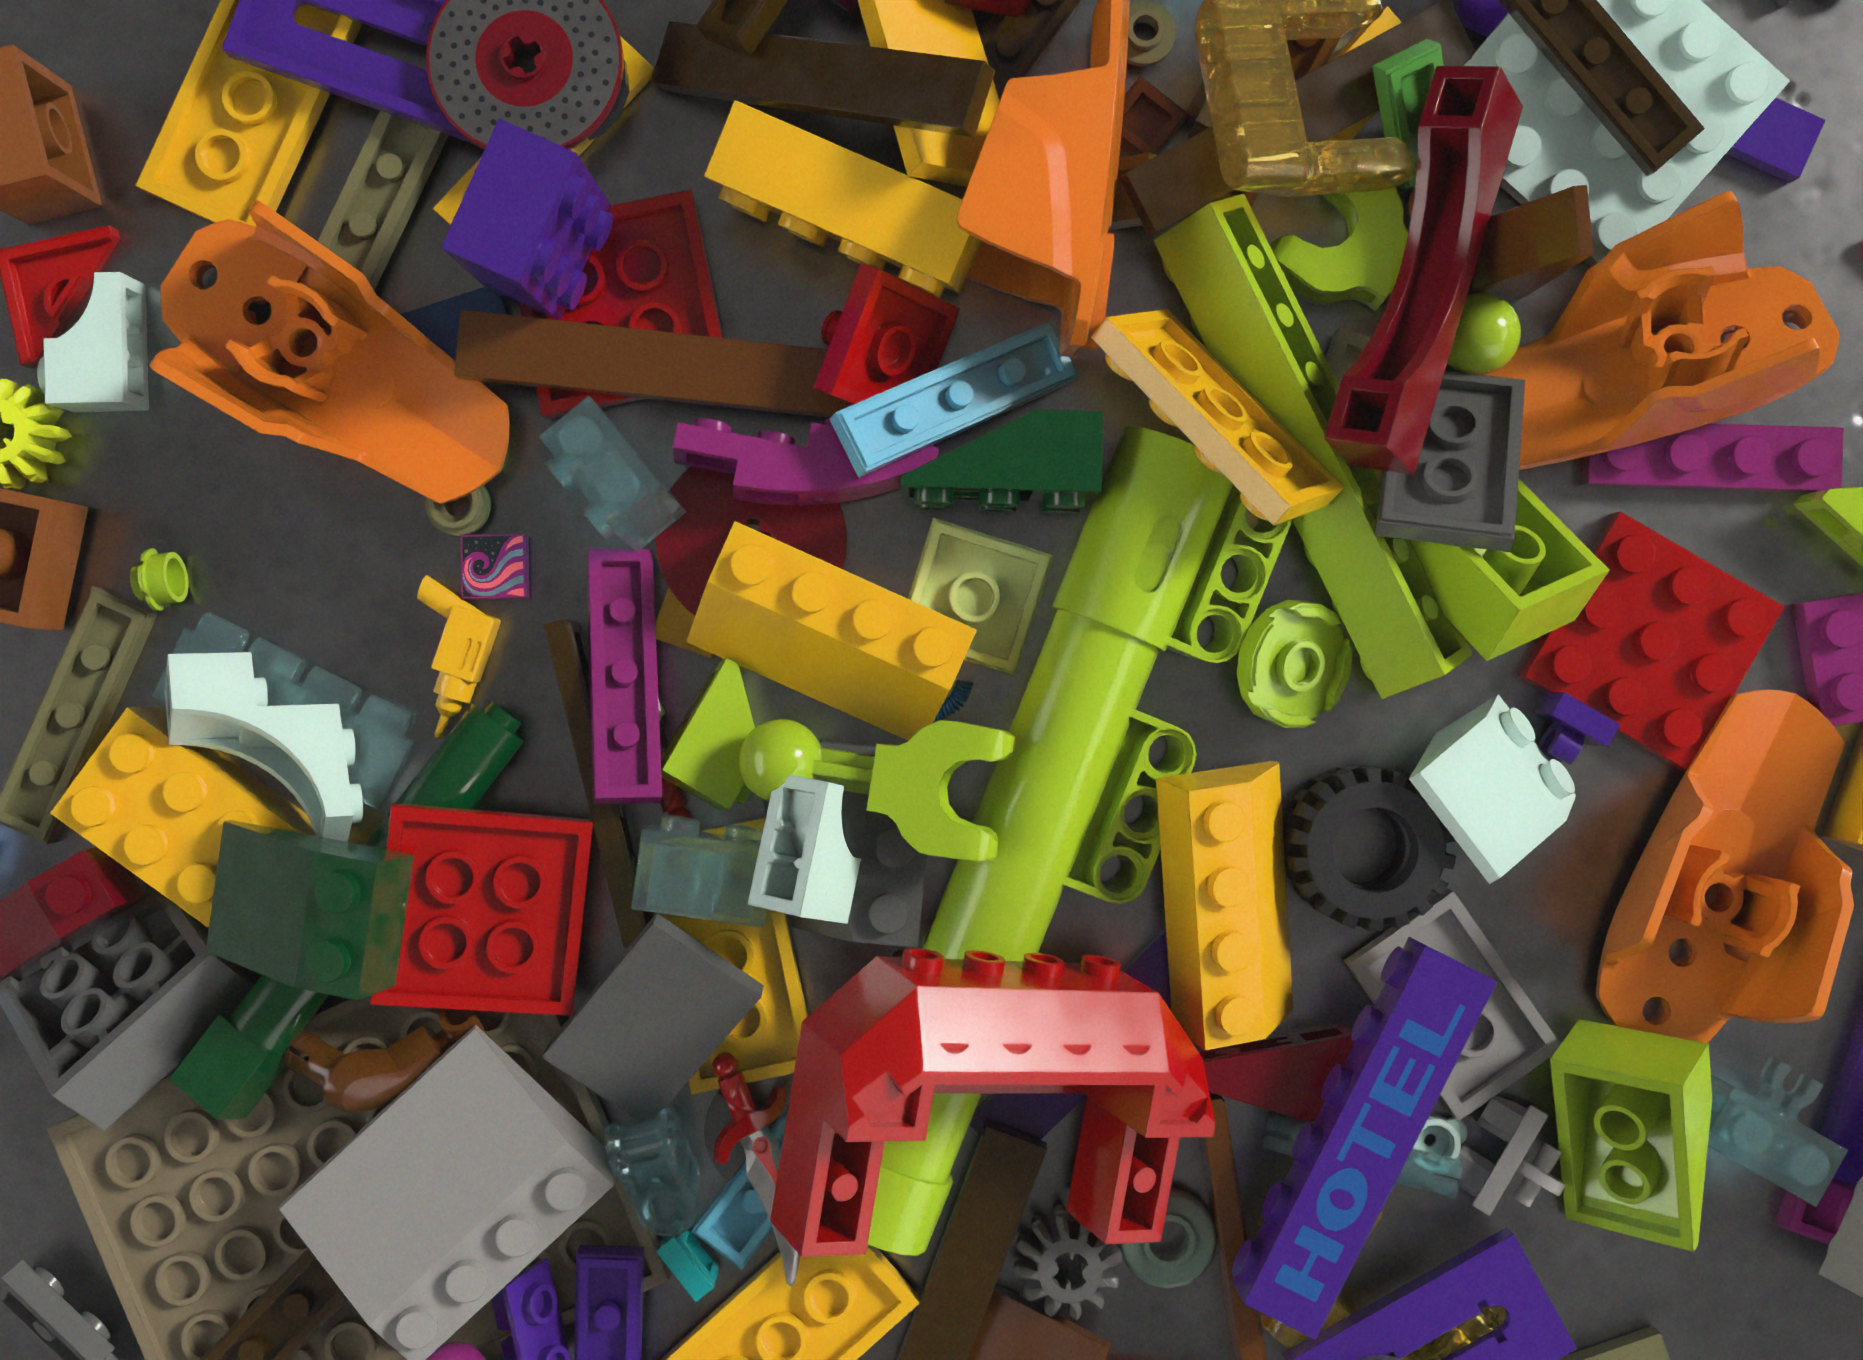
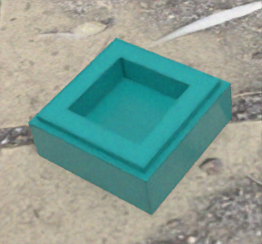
M681 1219L664 1233L656 1253L694 1301L697 1302L714 1288L720 1271V1264L700 1238L691 1232L692 1228L689 1224Z

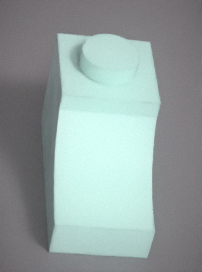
M94 272L92 294L87 308L78 322L58 338H44V357L38 363L37 377L40 389L45 394V404L71 412L149 411L145 284L121 272Z
M790 775L781 787L771 792L748 905L798 917L848 924L861 858L852 856L843 834L841 809L844 786ZM786 788L793 789L794 791L790 794Z

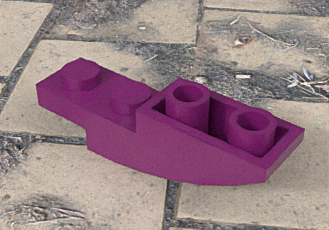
M707 418L694 419L693 425L678 422L673 443L674 463L735 475L732 500L768 505L796 506L841 503L869 498L901 488L902 475L937 459L939 447L929 446L858 478L829 419L825 420L824 425L811 423L807 447L794 445L795 439L793 437L775 431L757 432V437L731 433L732 427L730 425Z

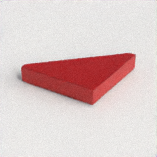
M108 225L0 249V278L18 360L21 366L29 369L38 367L40 359L44 357V338L59 337L94 282V272L101 271L121 240L119 230Z

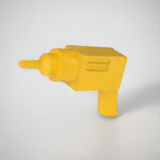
M426 575L419 586L417 599L447 619L431 665L432 669L440 671L433 692L439 694L435 706L440 713L434 737L441 739L444 736L449 718L460 713L463 702H471L476 684L481 682L501 620L486 615Z

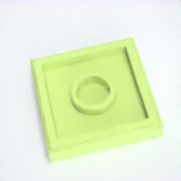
M933 518L908 599L977 630L964 661L1017 676L1054 555Z

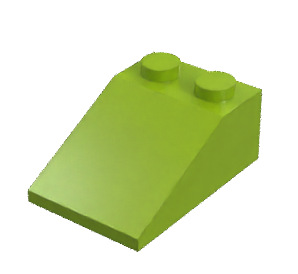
M1518 479L1515 537L1510 552L1410 540L1444 616L1486 661L1575 621L1609 572V569L1520 479Z
M1579 1019L1550 1058L1559 1151L1562 1152L1560 1155L1562 1182L1566 1184L1563 1189L1566 1220L1694 1252L1699 1242L1712 1109L1709 1043Z

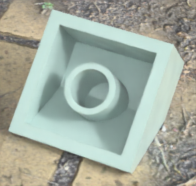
M1499 694L1436 732L1409 778L1489 884L1506 874L1567 821L1576 797L1574 794L1575 786L1568 771L1559 761L1555 759L1548 760L1534 741L1535 733L1528 719L1517 708L1509 709Z

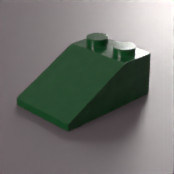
M234 820L224 821L206 952L294 988L353 1000H360L394 987L396 984L414 854Z

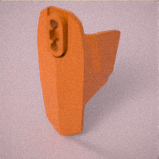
M1098 0L1092 15L1089 69L1054 75L1011 78L1008 80L956 218V224L961 230L982 240L967 279L1012 296L1058 308L1061 312L1060 356L1077 358L1079 348L1098 350L1099 345L1091 336L1103 322L1106 315L1114 251V234L1107 232L1112 224L1119 167L1125 99L1130 0Z
M1727 191L1616 244L1601 262L1587 270L1571 301L1552 331L1542 338L1518 347L1514 356L1505 366L1485 375L1525 380L1519 470L1640 444L1707 425L1774 402L1813 381L1832 366L1838 349L1840 333L1811 281L1781 266L1747 268L1744 255L1743 221L1739 202L1733 192ZM1787 322H1789V323H1794V324H1796L1800 329H1799V330L1791 329V328H1789L1788 326H1786L1784 323H1787Z
M257 200L249 210L256 227L226 219L195 231L161 284L162 320L181 344L178 347L168 348L157 353L149 364L151 369L261 434L285 436L299 444L356 460L439 504L460 499L476 491L502 471L509 442L510 422L508 405L480 381L458 379L454 375L455 360L378 297L363 273L267 205ZM211 268H216L217 280L212 287L206 289L203 285L204 273ZM253 301L260 305L270 303L271 316L261 325L256 320V313L248 309Z
M1752 690L1733 694L1672 795L1621 897L1603 946L1597 977L1596 997L1611 1023L1624 1028L1708 1043L1723 1025L1733 1017L1763 1023H1801L1817 1021L1823 1016L1854 909L1851 889L1853 871L1815 833V825L1845 742L1832 723L1818 709L1796 693L1781 690ZM1679 939L1683 945V952L1678 959L1671 961L1669 958V948L1674 941ZM1655 997L1658 1005L1657 1011L1651 1017L1644 1018V1004L1650 998Z

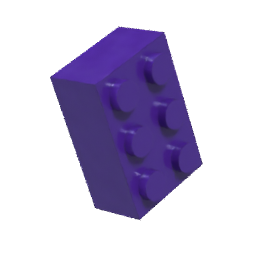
M499 118L441 248L490 292L553 320H561L565 309L573 310L583 295L587 274L582 271L592 249L599 251L608 239L614 220L613 214L609 213L612 205L576 152Z

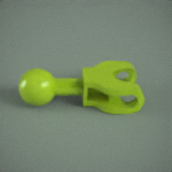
M1348 157L1334 158L1321 175L1320 189L1323 197L1345 218L1348 233L1346 240L1338 246L1321 248L1295 235H1283L1275 239L1270 244V247L1292 291L1305 301L1315 305H1335L1346 300L1360 301L1376 311L1387 296H1391L1400 270L1408 238V232L1403 223V205L1396 187L1353 159ZM1476 292L1467 294L1447 364L1461 373L1478 375L1489 374L1505 366L1516 353L1521 338L1520 321L1513 307L1501 297L1491 293Z
M774 719L758 725L745 738L739 753V769L747 787L756 796L768 802L770 801L771 792L781 787L790 775L842 785L845 792L869 795L866 811L888 815L897 824L902 837L919 853L981 862L997 857L999 841L996 832L990 827L976 825L959 818L949 804L947 786L953 772L967 761L984 760L994 762L1007 759L1013 752L1015 736L1005 730L959 721L939 720L918 730L908 742L901 745L876 744L875 756L822 748L816 736L806 726L789 719ZM786 788L790 794L794 791L793 789Z

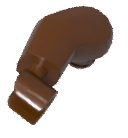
M441 1009L438 1019L443 1029L438 1033L422 1025L386 1049H362L347 1054L324 1042L313 1032H304L295 1038L290 1045L308 1056L302 1059L296 1054L287 1051L284 1063L286 1068L294 1073L303 1075L322 1087L323 1099L328 1106L346 1112H362L391 1103L475 1024L483 1032L484 1026L477 1015L472 1016L474 1010Z

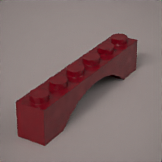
M1436 66L1418 125V162L1415 195L1409 233L1400 270L1388 305L1372 338L1359 358L1342 377L1324 439L1354 467L1411 475L1415 473L1523 109L1522 103L1500 66Z

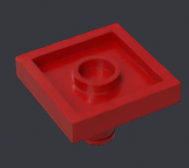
M861 263L843 311H832L823 322L821 336L823 342L829 348L813 388L856 404L936 370L960 308L879 268Z

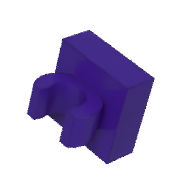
M1544 692L1531 713L1551 725L1542 736L1538 747L1546 757L1555 759L1560 763L1563 761L1569 765L1578 756L1583 743L1585 745L1608 747L1621 725L1565 692Z

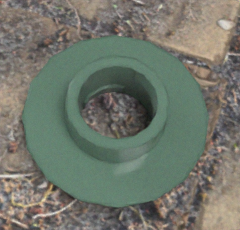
M1176 1188L1170 1189L1165 1221L1178 1222L1184 1227L1185 1237L1180 1247L1174 1251L1160 1252L1155 1250L1149 1242L1118 1244L1123 1261L1133 1275L1148 1285L1166 1289L1188 1285L1202 1276L1215 1257L1218 1243L1215 1220L1205 1203L1190 1192Z

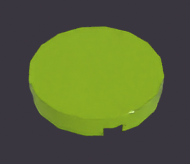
M1285 600L1267 608L1250 625L1239 649L1236 674L1241 697L1253 714L1269 723L1284 728H1304L1317 722L1311 719L1317 717L1322 711L1330 712L1340 701L1350 679L1353 653L1350 639L1343 637V631L1339 626H1344V624L1335 612L1319 603L1306 600Z

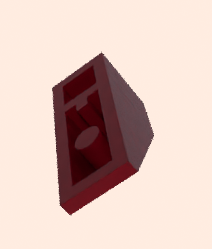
M94 847L76 853L27 881L1 899L0 981L144 899L146 896L133 873L102 850Z
M1344 1023L1270 1036L1263 1040L1206 1051L1201 1048L1197 1049V1051L1203 1058L1210 1093L1307 1122H1313L1316 1120L1325 1102L1321 1098V1093L1328 1074L1336 1064L1344 1065L1355 1042L1351 1040L1352 1028Z

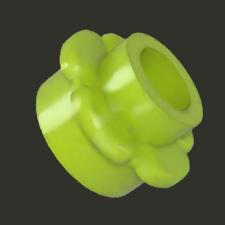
M154 548L144 550L140 556L141 563H135L130 571V583L135 596L139 600L145 601L155 611H163L164 607H169L171 603L183 602L188 594L189 581L187 570L181 557L175 552L158 554Z

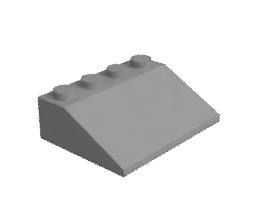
M475 1024L281 1203L279 1210L367 1325L407 1360H426L614 1186L612 1153Z

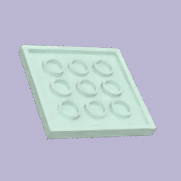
M1597 0L1705 128L1661 168L1649 176L1644 174L1509 13L1477 48L1472 59L1463 65L1500 66L1523 105L1500 186L1523 205L1572 186L1587 185L1594 254L1584 261L1591 267L1601 262L1616 244L1667 220L1790 82L1787 77L1701 0Z

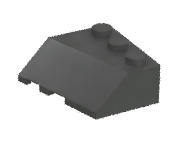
M818 740L822 748L875 756L876 745ZM843 791L841 817L845 842L852 856L861 858L848 924L790 915L792 927L851 942L918 948L927 855L919 853L902 837L897 824L888 815L866 811L869 795ZM763 800L765 813L767 815L769 802Z
M160 892L152 893L97 925L92 940L70 953L64 948L59 947L40 958L42 969L18 982L9 976L0 981V1005L50 1094L104 1131L127 1110L135 1106L140 1098L171 1070L183 1062L219 1014L231 1015L254 986L240 965L206 952L208 930L196 918Z

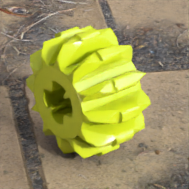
M0 379V484L7 489L20 490L25 487L27 479L35 483L49 481L46 462L56 465L67 462L61 452L55 450L56 442L65 441L72 437L68 429L54 426L65 411L61 408L45 404V394L39 387L26 384L20 388L17 382L8 379ZM8 430L14 431L12 440L7 439Z

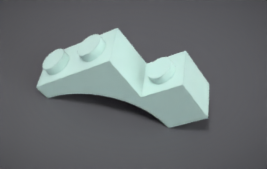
M251 652L168 654L165 702L169 745H189L215 749L241 757L259 766L279 780L296 797L310 819L316 836L348 842L352 823H361L363 798L360 784L349 783L348 768L354 767L355 738L352 729H342L339 704L267 706L266 679L254 678Z

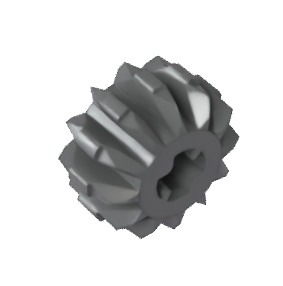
M1058 1205L1054 1210L1056 1223L1049 1225L1043 1217L1035 1215L1031 1219V1224L1037 1237L1031 1235L1018 1236L1016 1241L1017 1249L1024 1257L1014 1262V1271L1016 1277L1027 1279L1023 1287V1293L1028 1301L1044 1297V1312L1050 1317L1058 1312L1062 1303H1066L1071 1318L1078 1320L1082 1314L1080 1302L1087 1299L1093 1307L1102 1310L1105 1300L1100 1288H1118L1120 1279L1118 1273L1111 1267L1122 1262L1123 1257L1120 1247L1103 1243L1076 1219L1073 1222L1069 1221L1065 1206ZM1064 1253H1069L1070 1259L1073 1260L1075 1253H1077L1079 1266L1067 1271L1066 1264L1064 1263L1061 1270H1059L1056 1258Z

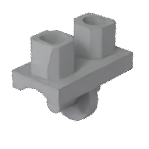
M1498 1095L1490 1099L1476 1124L1508 1142L1497 1162L1494 1163L1464 1144L1458 1158L1447 1173L1465 1192L1475 1197L1474 1207L1490 1216L1516 1171L1524 1177L1512 1197L1525 1206L1530 1207L1542 1187L1553 1194L1561 1195L1566 1184L1550 1174L1562 1152L1544 1142L1533 1162L1524 1158L1548 1118L1547 1112L1532 1103L1527 1109L1515 1101Z

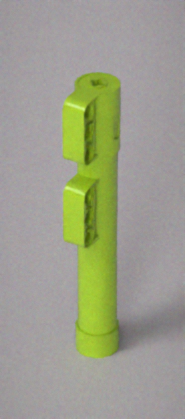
M1126 425L1123 428L1102 480V492L1093 502L1053 602L1052 608L1057 612L1008 731L1015 736L1013 752L1007 759L996 761L972 821L976 825L990 827L996 832L999 841L997 857L981 862L957 859L921 949L938 952L945 957L944 959H964L966 951L978 950L1000 955L1005 958V961H1023L1024 954L1039 952L1065 886L1110 903L1123 904L1137 898L1147 885L1161 850L1156 778L1191 773L1195 765L1197 753L1195 743L1187 732L1175 725L1136 710V707L1159 651L1166 652V650H1170L1184 657L1212 663L1225 662L1237 655L1252 623L1292 521L1290 519L1273 526L1269 521L1260 519L1258 525L1251 529L1246 522V507L1240 499L1241 492L1223 473L1211 470L1199 460L1194 452V444L1139 426ZM1232 557L1237 564L1238 575L1235 583L1227 589L1222 582L1221 570L1225 561ZM1209 616L1214 624V636L1211 642L1202 648L1197 639V630L1201 621ZM1164 736L1167 740V754L1163 761L1152 766L1148 755L1150 746L1158 737ZM1141 795L1144 801L1143 814L1136 822L1127 825L1124 816L1125 808L1130 800ZM1119 855L1121 862L1119 873L1110 882L1102 884L1100 873L1103 864L1109 858ZM933 1093L926 1141L884 1142L868 1245L900 1255L918 1256L926 1251L953 1184L950 1171L982 1093Z

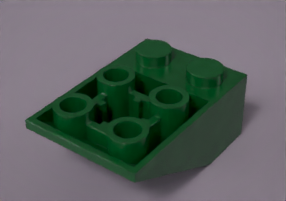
M1036 409L902 475V498L914 499V509L928 511L953 510L954 500H978V511L1016 512V506H1019V502H1042V513L1079 514L1080 508H1085V503H1091L1102 492L1104 411Z

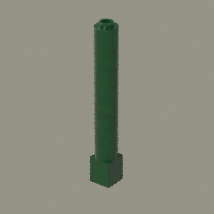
M492 701L489 702L484 710L472 703L395 803L472 810L524 743V740L515 733L522 723ZM391 809L363 845L387 849ZM261 975L231 1015L219 1014L169 1080L217 1120L246 1118L286 1067L284 1063L285 1054L287 1051L291 1052L288 1050L291 1046L290 1044L301 1033L329 994L294 988Z

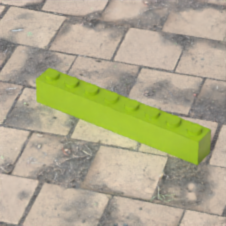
M1240 194L1211 202L1154 239L1153 241L1162 257L1164 271L1167 277L1176 285L1191 315L1193 330L1204 342L1206 348L1344 486L1342 491L1328 506L1298 516L1292 520L1304 543L1306 557L1317 569L1332 599L1333 610L1345 625L1360 655L1362 669L1365 675L1374 683L1381 699L1445 676L1472 657L1473 653L1465 637L1444 616L1411 541L1375 535L1382 470L1352 466L1324 439L1340 386L1245 195Z

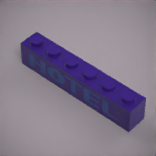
M1408 937L1403 948L1400 946L1396 947L1387 958L1381 972V981L1385 984L1374 1006L1367 1005L1358 1015L1351 1032V1040L1355 1043L1344 1065L1336 1064L1328 1074L1321 1093V1098L1325 1102L1314 1124L1306 1123L1298 1133L1292 1148V1158L1295 1159V1162L1284 1183L1277 1181L1268 1192L1262 1208V1217L1265 1218V1221L1255 1240L1248 1239L1241 1246L1232 1268V1275L1236 1277L1233 1284L1245 1305L1315 1340L1497 981L1411 937Z

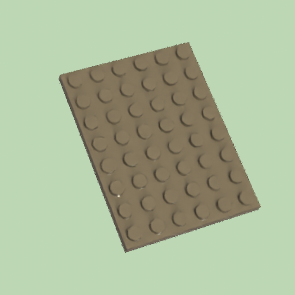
M370 995L360 1000L348 999L314 1014L300 1034L313 1032L321 1040L344 1054L362 1049H386L422 1025L429 1027L436 1033L440 1032L443 1029L438 1019L441 1009L370 1005ZM474 1010L472 1016H478L484 1026V1033L612 1153L614 1186L519 1274L542 1259H549L563 1326L575 1321L576 1254L580 1245L644 1247L643 1292L668 1282L672 1272L656 1253L659 1245L658 1238L596 1093L542 1058L547 1044L565 1024L563 1016ZM293 1046L288 1048V1050L302 1059L308 1056ZM285 1067L246 1118L217 1120L171 1082L169 1078L172 1075L161 1079L140 1098L135 1106L127 1110L105 1131L80 1114L47 1129L145 1360H200L302 1255L308 1247L280 1212L281 1203L387 1105L362 1112L341 1111L327 1105L323 1099L322 1087L303 1075L294 1073ZM347 1300L290 1360L407 1359L370 1328L351 1302ZM490 1300L443 1344L453 1342L473 1344L485 1359H488L503 1352L501 1341L508 1336H512L511 1330L497 1329L493 1306Z

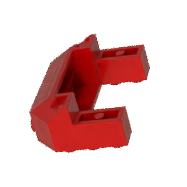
M908 948L903 950L902 957L876 956L802 1021L770 1219L771 1223L801 1257L866 1254L884 1142L926 1141L933 1093H1084L1087 1098L1066 1211L1105 1244L1161 1242L1180 1137L1214 1136L1216 1123L1202 1056L1161 995L1120 970L1121 963L1109 957L1083 955L1081 963H1064L1062 959L1049 954L1026 953L1024 954L1023 961H1005L1004 957L991 952L970 950L965 952L964 959H944L945 957L935 951Z

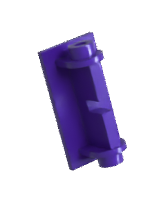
M542 1259L523 1273L514 1277L491 1299L497 1329L511 1330L512 1336H508L501 1341L504 1360H571L549 1259Z

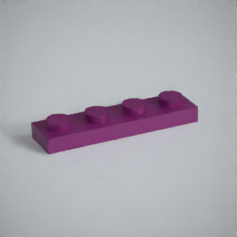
M1710 423L1640 444L1582 457L1580 485L1802 493L1842 488L1844 428Z
M588 549L586 563L593 804L660 803L662 798L653 549Z

